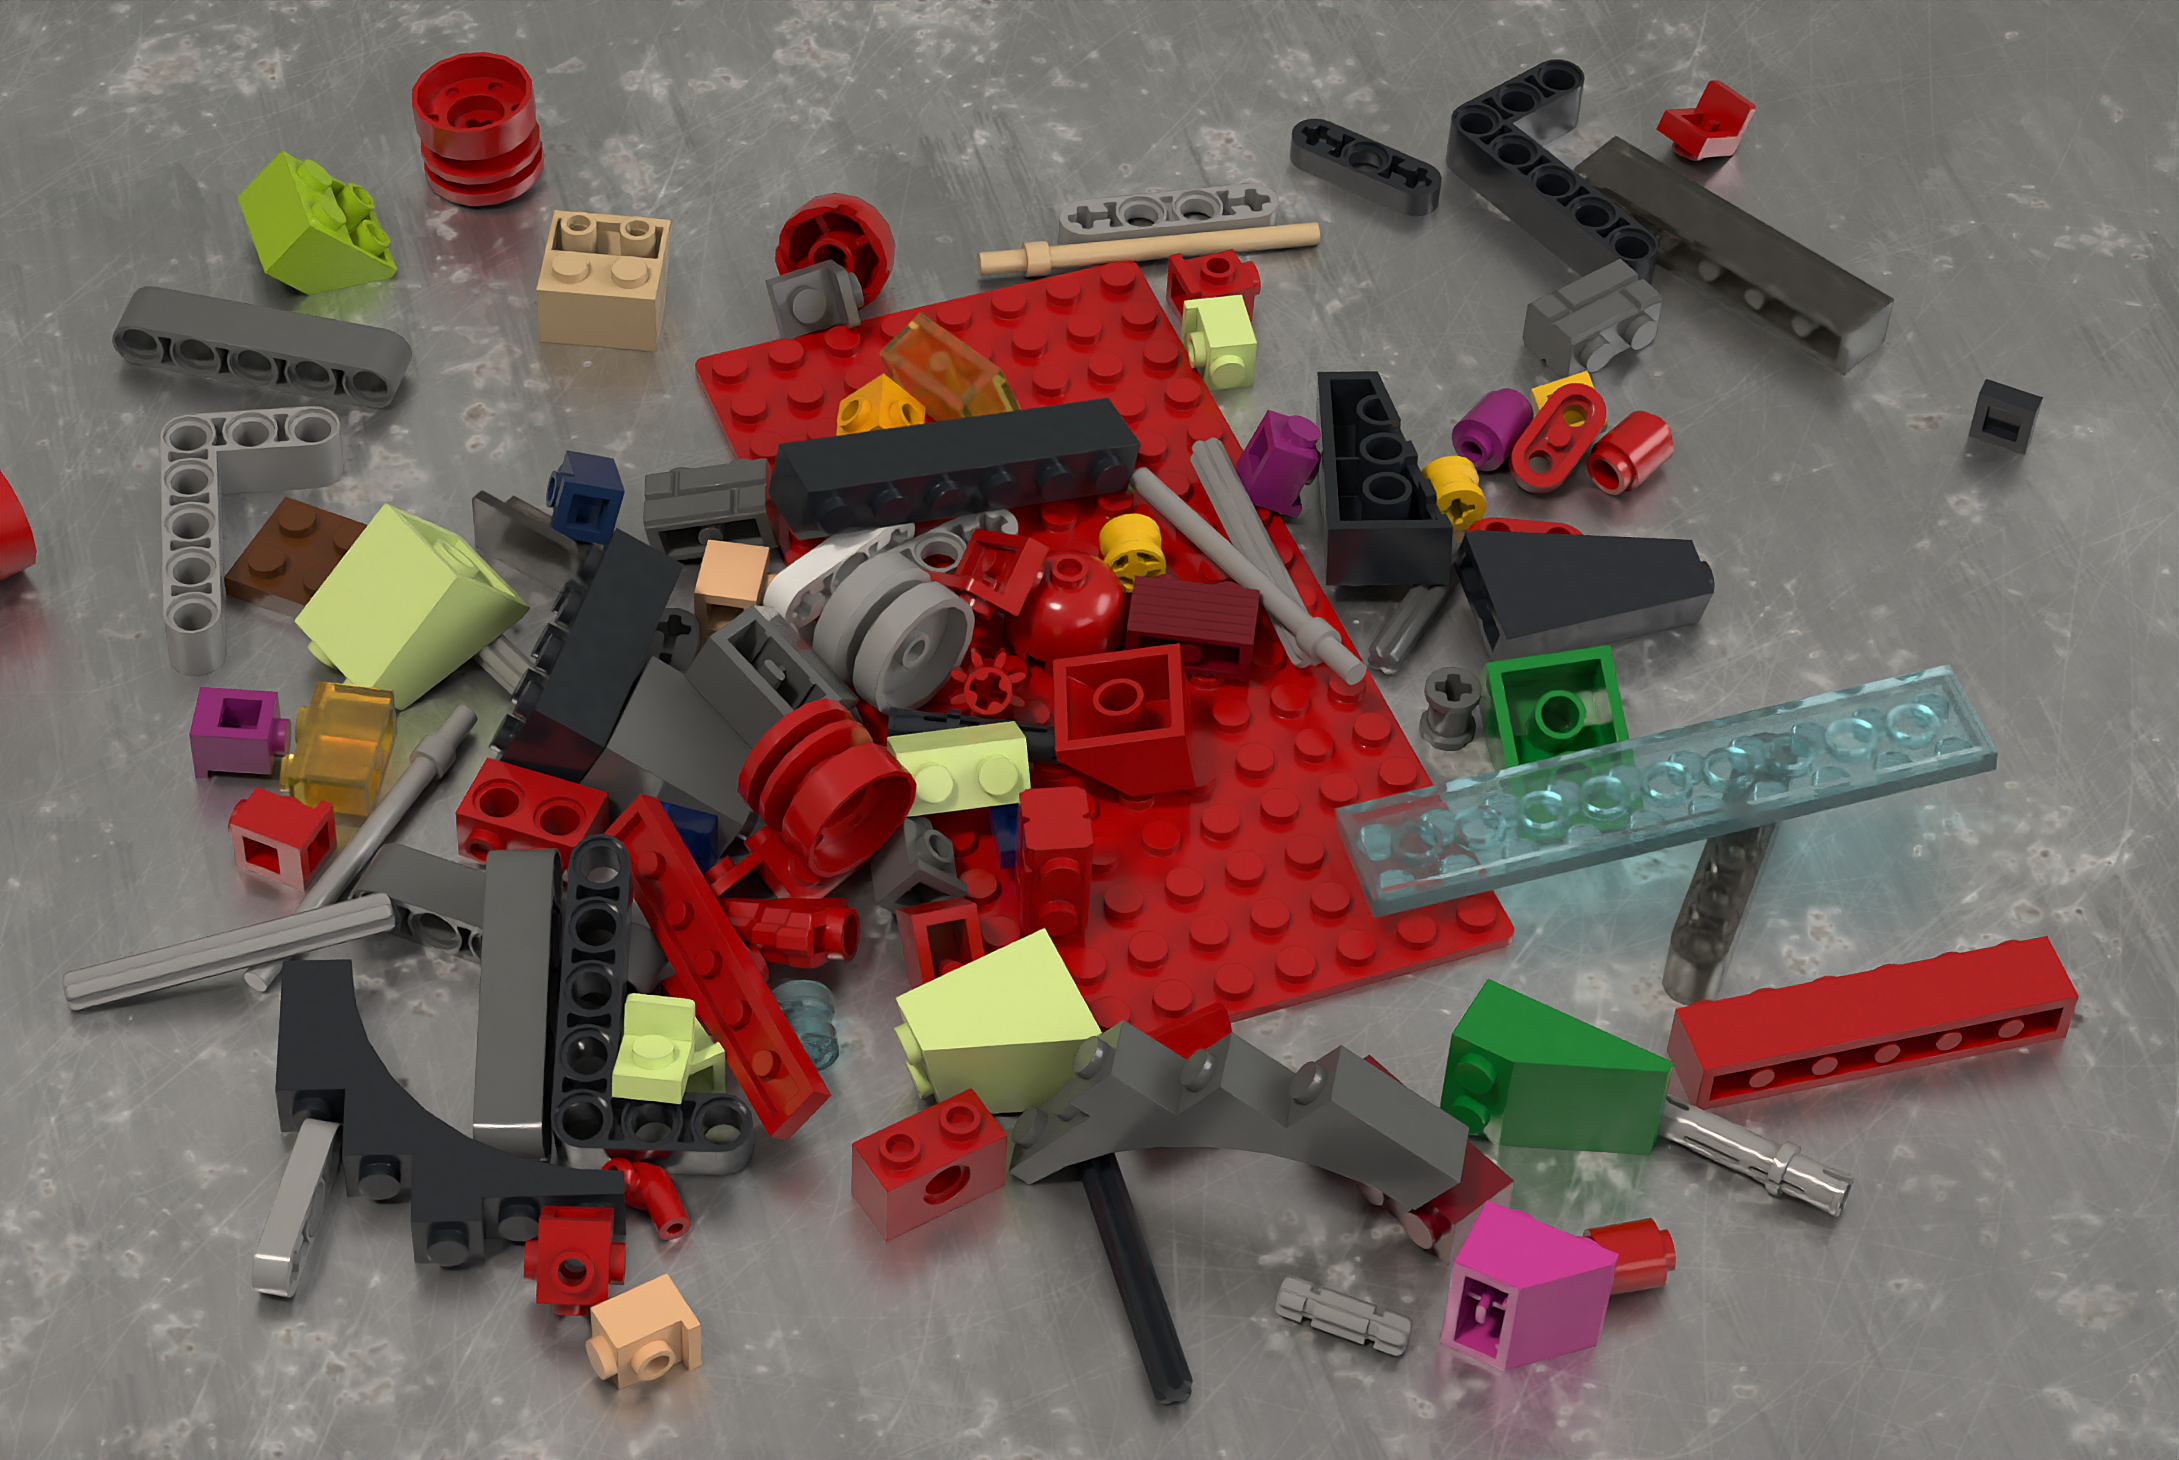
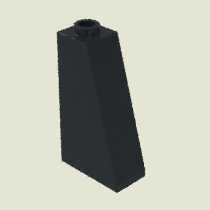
M1475 530L1464 534L1453 562L1491 662L1583 649L1697 623L1700 621L1714 594L1715 588L1710 566L1706 561H1700L1693 541L1684 539Z

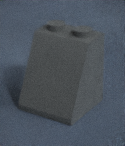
M652 656L633 682L605 748L578 784L608 792L610 826L640 793L658 798L688 850L719 858L735 837L745 842L760 818L759 814L754 813L744 803L737 792L740 771L752 748L684 677V673Z

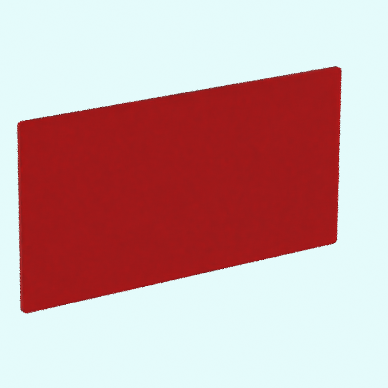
M1134 261L1108 263L861 320V325L850 329L843 324L817 330L792 339L783 338L701 357L695 363L696 377L735 460L768 459L771 472H773L779 444L836 436L840 401L883 373L926 407L924 424L1109 398L1141 443L1133 472L1141 467L1148 468L1232 544L1190 458L1193 454L1192 445L1198 440L1205 442L1213 437L1222 442L1237 471L1236 463L1242 455L1243 449L1197 368L1191 367L1188 352L1138 264ZM1128 489L1127 491L1006 509L1017 519L1018 535L1031 537L1049 547L1048 552L1075 549L1094 554L1103 561L1105 557L1100 550L1099 535L1104 525L1113 518L1124 514L1145 515L1153 519L1160 529V548L1165 556L1166 574L1188 582L1214 585L1224 581L1237 583L1136 490L1134 494ZM1254 505L1309 615L1313 618L1321 617L1340 633L1341 644L1364 664L1279 512ZM779 510L777 549L786 568L833 536L798 540ZM959 516L915 522L913 538ZM943 554L930 555L923 560L924 563L935 568H945L955 563L954 559ZM1126 592L1128 612H1130L1133 592ZM1260 603L1258 606L1249 680L1242 682L1235 678L1230 681L1225 676L1217 679L1213 675L1205 678L1200 673L1191 676L1186 672L1191 695L1195 789L1132 797L1072 767L1028 762L1031 789L1071 786L1086 789L1089 820L1091 821L1094 841L1088 928L1083 930L1082 933H1068L1062 936H1050L1102 1034L1122 1020H1125L1146 1034L1216 1002L1228 1009L1230 1021L1234 1023L1510 945L1513 941L1514 926L1367 667L1362 680L1354 685H1349L1324 662L1316 666L1308 665L1302 669L1294 666L1265 608ZM994 612L991 620L974 615L975 622L972 640L959 667L967 670L973 663L971 648L976 647L980 651L982 659H994L997 651L1001 648L1006 649V662L1004 666L1008 671L1024 668L1026 677L1022 681L1012 684V690L1020 693L1025 698L1024 707H1016L1009 703L1003 710L1004 719L1055 725L1053 672L1045 670V661L1035 659L1027 653L1026 662L1015 654L1005 639L1004 614ZM820 615L814 620H812L814 628L816 627ZM1126 641L1124 645L1122 642L1118 647H1116L1114 649V652L1125 650ZM989 673L984 681L975 678L972 681L977 686V698L981 700H986L991 692L1000 695L1003 692L999 688L998 675L995 673ZM951 677L947 684L927 704L915 711L948 713V708L961 709V715H969L971 707L967 702L960 705H951L950 695L955 691L964 689L963 682ZM848 686L857 695L855 687ZM858 696L860 701L853 708L858 721L868 730L873 740L872 743L886 747L889 716L881 713ZM981 714L980 718L994 719V716ZM1019 803L918 815L930 820L933 830L952 840L957 879L966 882L968 886V894L963 898L975 902L977 906L985 956L1029 935L1022 933L1019 902L1017 901L1014 880Z

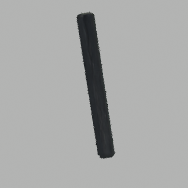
M1109 1153L1076 1163L1155 1399L1166 1405L1174 1401H1184L1192 1393L1193 1379L1115 1153Z

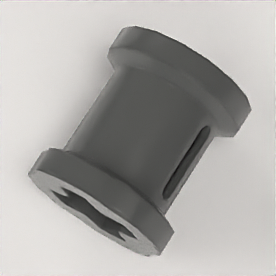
M1442 667L1433 671L1427 677L1424 694L1429 707L1421 715L1419 731L1421 737L1434 748L1444 751H1455L1462 749L1466 744L1473 741L1476 722L1472 715V710L1479 704L1482 693L1480 681L1473 673L1458 667Z

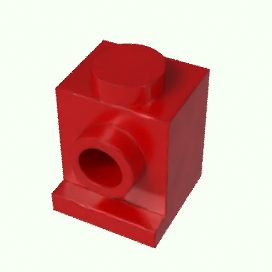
M1233 249L1184 260L1180 253L1169 255L1166 300L1181 325L1184 301L1242 295L1250 321L1253 320L1255 296L1260 294L1261 282L1258 270L1252 261L1241 263Z
M256 787L248 799H242L236 804L228 823V833L232 836L236 866L304 892L338 847L333 804L321 800L314 809L306 806L294 797L280 796Z

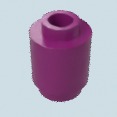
M1504 388L1487 393L1453 428L1452 444L1458 456L1465 457L1473 462L1477 470L1492 471L1497 469L1512 454L1516 442L1534 419L1533 408L1523 394L1513 389Z

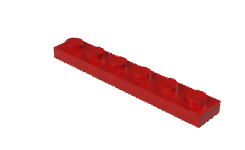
M640 793L604 834L614 836L623 842L629 851L634 888L633 898L691 1000L695 1002L696 1008L715 1042H719L725 1050L727 1063L767 1133L773 1138L789 1140L832 1095L658 798Z

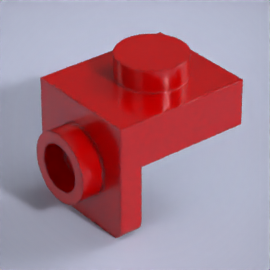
M1709 81L1696 108L1665 110L1656 130L1672 140V148L1688 159L1701 161L1706 157L1734 155L1756 111V106L1721 81Z

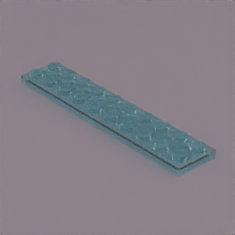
M1950 664L1335 808L1336 827L1373 918L1993 771L1997 768L1998 750Z

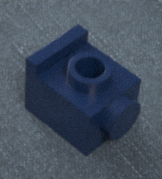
M566 450L563 464H561L558 471L551 473L547 486L546 505L549 508H553L548 528L550 536L602 545L607 543L614 532L625 493L614 458Z

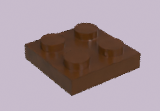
M285 496L224 576L226 595L296 619L368 525Z

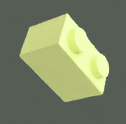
M1015 721L887 737L888 751L911 773L917 784L915 800L907 817L1019 803V793L1025 791V789H1031L1026 737Z

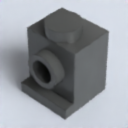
M906 817L891 839L870 857L875 905L896 914L895 909L956 897L963 898L968 894L967 883L957 879L952 840L933 830L931 821L925 817Z

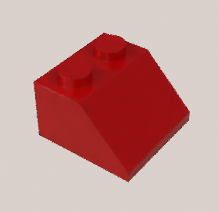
M1180 643L1053 660L1055 752L1059 762L1132 797L1196 788L1191 695Z

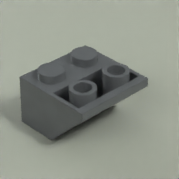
M752 605L712 634L684 675L752 749L763 735L785 715L806 703L827 698L839 701L850 711L860 701L858 696L773 607Z

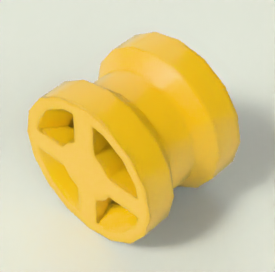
M1444 456L1433 460L1422 469L1421 473L1424 479H1430L1437 493L1436 504L1441 514H1447L1453 526V532L1466 530L1473 523L1483 518L1486 513L1487 502L1482 489L1478 487L1479 477L1473 462L1461 456Z
M1124 514L1113 518L1104 525L1099 535L1100 550L1105 557L1104 561L1114 570L1125 586L1126 592H1133L1135 575L1154 577L1166 574L1165 556L1160 548L1161 533L1153 519L1141 514Z

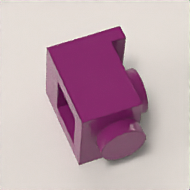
M1267 410L1236 463L1238 475L1253 505L1298 518L1303 510L1300 491L1304 485L1308 486L1315 480L1321 463V454L1316 449V443L1321 433L1312 421L1302 416H1286Z
M200 687L189 733L195 778L208 779L210 770L272 774L275 757H288L291 746L290 719L281 718L278 692Z

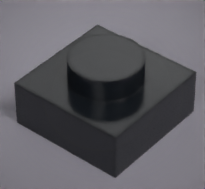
M1986 379L1978 395L1968 436L2025 455L2032 440L2043 397Z

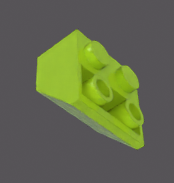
M281 150L237 197L264 272L308 295L390 279L398 271L388 247L390 240L381 228L375 214V202L372 196L363 187L354 182L345 184L330 176L321 165L313 160L306 159L302 161Z

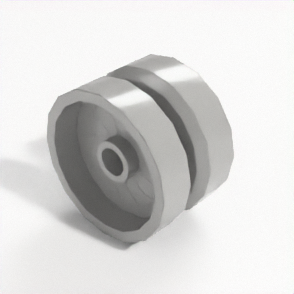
M896 551L879 553L853 570L839 584L827 601L814 629L812 649L846 685L855 687L858 696L881 713L889 716L890 706L913 709L915 711L927 704L947 684L952 677L950 673L952 666L959 667L972 640L975 618L972 607L968 602L937 581L932 582L930 574Z

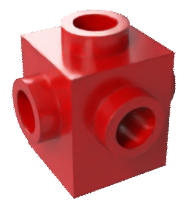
M543 1206L539 1217L538 1240H526L524 1251V1282L537 1283L536 1304H552V1312L559 1315H590L591 1307L609 1300L611 1285H624L626 1243L613 1242L614 1208ZM571 1258L578 1259L584 1265L573 1266L566 1260Z

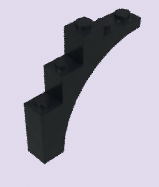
M351 959L283 961L275 1085L281 1132H299L307 1118L343 1124L342 1159L347 1197L387 1199L393 1196H411L410 1223L415 1264L435 1263L442 1266H454L463 1262H485L486 1239L506 1238L513 1241H526L538 1237L539 1217L543 1206L614 1208L613 1235H626L624 1171L562 1167L516 1157L467 1137L423 1108L387 1070L368 1040L356 1006Z

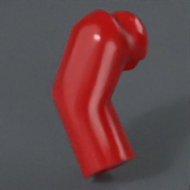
M623 1157L612 1158L603 1165L601 1170L624 1171L626 1206L649 1212L661 1239H677L689 1231L691 1227L690 1218L667 1171L645 1162H630Z

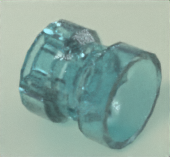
M794 980L781 984L771 991L817 1071L825 1070L834 1064L839 1056L837 1030L831 1024L834 1020L835 1010L833 994L829 988L816 981Z

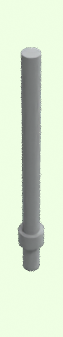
M1141 467L1132 473L1130 486L1235 582L1243 588L1260 590L1259 603L1296 636V645L1316 663L1324 662L1349 685H1354L1362 680L1366 673V666L1341 644V635L1323 618L1311 617L1148 468Z
M458 705L435 734L424 736L410 754V766L292 914L332 905L336 902L429 782L441 779L456 760L455 749L478 721L477 715L472 709L465 705ZM291 957L249 967L244 973V979L253 989L265 991L282 970L283 961H289Z

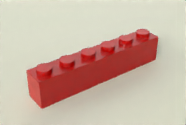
M2048 936L2023 941L2008 940L1993 947L1962 953L1946 952L1931 959L1900 965L1885 964L1874 970L1839 977L1823 976L1808 983L1777 989L1762 988L1747 995L1716 1001H1696L1688 1006L1675 1009L1667 1052L1671 1061L1674 1062V1068L1691 1105L1707 1110L2066 1038L2079 995Z

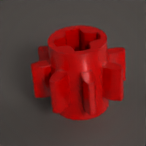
M974 647L971 648L973 663L967 670L952 666L950 670L951 676L955 680L963 682L964 689L955 691L950 695L951 705H960L967 702L971 707L969 716L981 717V714L993 715L994 719H1004L1003 710L1009 703L1016 707H1024L1025 698L1020 693L1012 690V684L1022 681L1026 677L1024 668L1007 670L1004 666L1006 662V649L1001 648L997 651L994 659H982L980 651ZM989 673L997 674L999 688L1003 690L1002 694L991 692L986 700L977 698V686L972 682L973 679L984 681Z

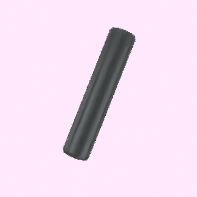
M1455 538L1452 539L1450 584H1422L1411 587L1369 647L1370 656L1368 657V663L1373 669H1380L1386 675L1396 673L1459 584L1460 580L1453 562L1461 543Z

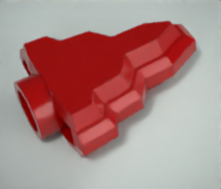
M717 898L737 934L746 946L752 944L758 948L765 962L790 964L791 967L811 969L829 961L851 962L857 953L860 941V920L858 912L855 908L848 906L846 898H780L770 900Z

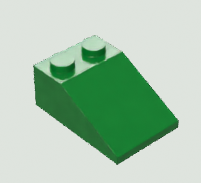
M1604 645L1486 662L1477 677L1482 687L1479 709L1488 751L1520 850L1646 831L1647 824L1611 646Z
M1487 979L1452 1032L1440 1109L1468 1126L1469 1135H1477L1499 1146L1651 1155L1658 1138L1674 1062L1493 980Z

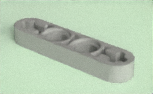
M1242 183L1078 200L1064 206L1059 214L1058 241L1060 245L1277 226L1279 197L1268 186L1259 183ZM1189 212H1201L1211 218L1205 221H1193L1185 218L1183 215ZM1132 218H1146L1153 221L1154 224L1148 227H1137L1129 224L1127 221ZM1110 223H1115V227H1110Z

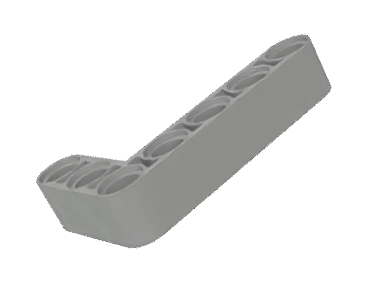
M306 406L186 414L167 421L162 427L160 433L163 618L171 665L179 673L198 677L211 674L222 666L227 655L222 495L326 487L337 482L343 475L344 458L340 422L338 416L331 410L324 407Z

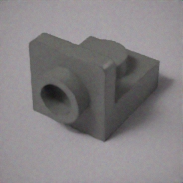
M832 259L765 280L779 334L782 338L792 339L838 323L844 324L849 329L861 325L857 308L864 305V297L859 281L853 272L848 273L846 269Z

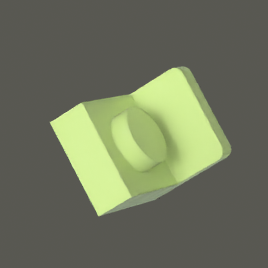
M631 993L627 996L624 1015V1036L612 1073V1097L681 1104L694 1058L696 1005L693 1000Z

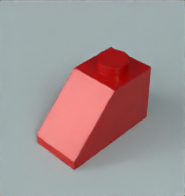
M962 897L895 909L906 973L912 990L985 956L975 902Z

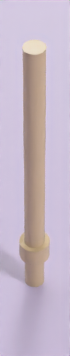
M1317 222L1057 246H1049L1047 241L1022 243L1021 249L977 253V267L980 276L1024 272L1025 277L1048 276L1051 273V269L1104 265L1124 261L1138 262L1169 259V255L1178 253L1182 257H1193L1230 249L1237 253L1319 245L1320 230Z

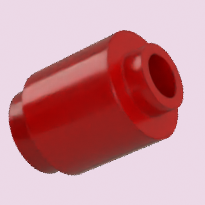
M1639 410L1630 413L1593 445L1591 455L1586 462L1590 478L1601 490L1611 495L1634 490L1672 457L1674 443L1671 430L1667 423L1656 415Z
M1652 1218L1589 1228L1583 1232V1237L1592 1239L1601 1247L1619 1254L1610 1296L1663 1287L1666 1284L1667 1272L1675 1270L1676 1254L1672 1237L1667 1229L1659 1230Z

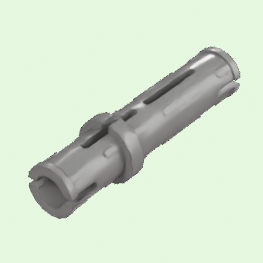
M1667 1093L1658 1133L1659 1136L1677 1142L1696 1153L1751 1176L1753 1179L1764 1183L1765 1191L1780 1196L1784 1192L1806 1201L1834 1217L1840 1215V1211L1844 1209L1855 1182L1854 1176L1830 1168L1801 1154V1147L1792 1142L1786 1141L1781 1145L1773 1140H1768L1751 1132V1130L1693 1106L1671 1093Z

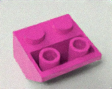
M1487 1200L1454 1260L1439 1344L1503 1371L1595 1347L1602 1334L1619 1254L1601 1247L1592 1239L1574 1236L1537 1221L1524 1211L1508 1209Z

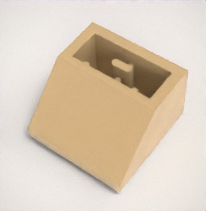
M554 210L536 288L539 342L657 352L665 312L671 220L642 216Z

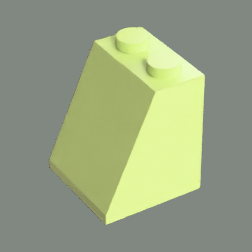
M384 503L294 622L312 640L307 646L310 652L326 665L339 669L347 677L343 682V686L352 696L370 707H373L378 701L403 711L482 650L485 645L491 643L522 619L530 607L460 535Z
M1045 928L896 997L903 1024L893 1028L907 1059L905 1061L907 1071L921 1099L933 1094L938 1104L972 1088L991 1114L1024 1112L1027 1108L1031 1106L1038 1107L1059 1092L1067 1081L1075 1077V1073L1072 1071V1062L1080 1046L1089 1037H1099L1102 1035L1097 1022Z

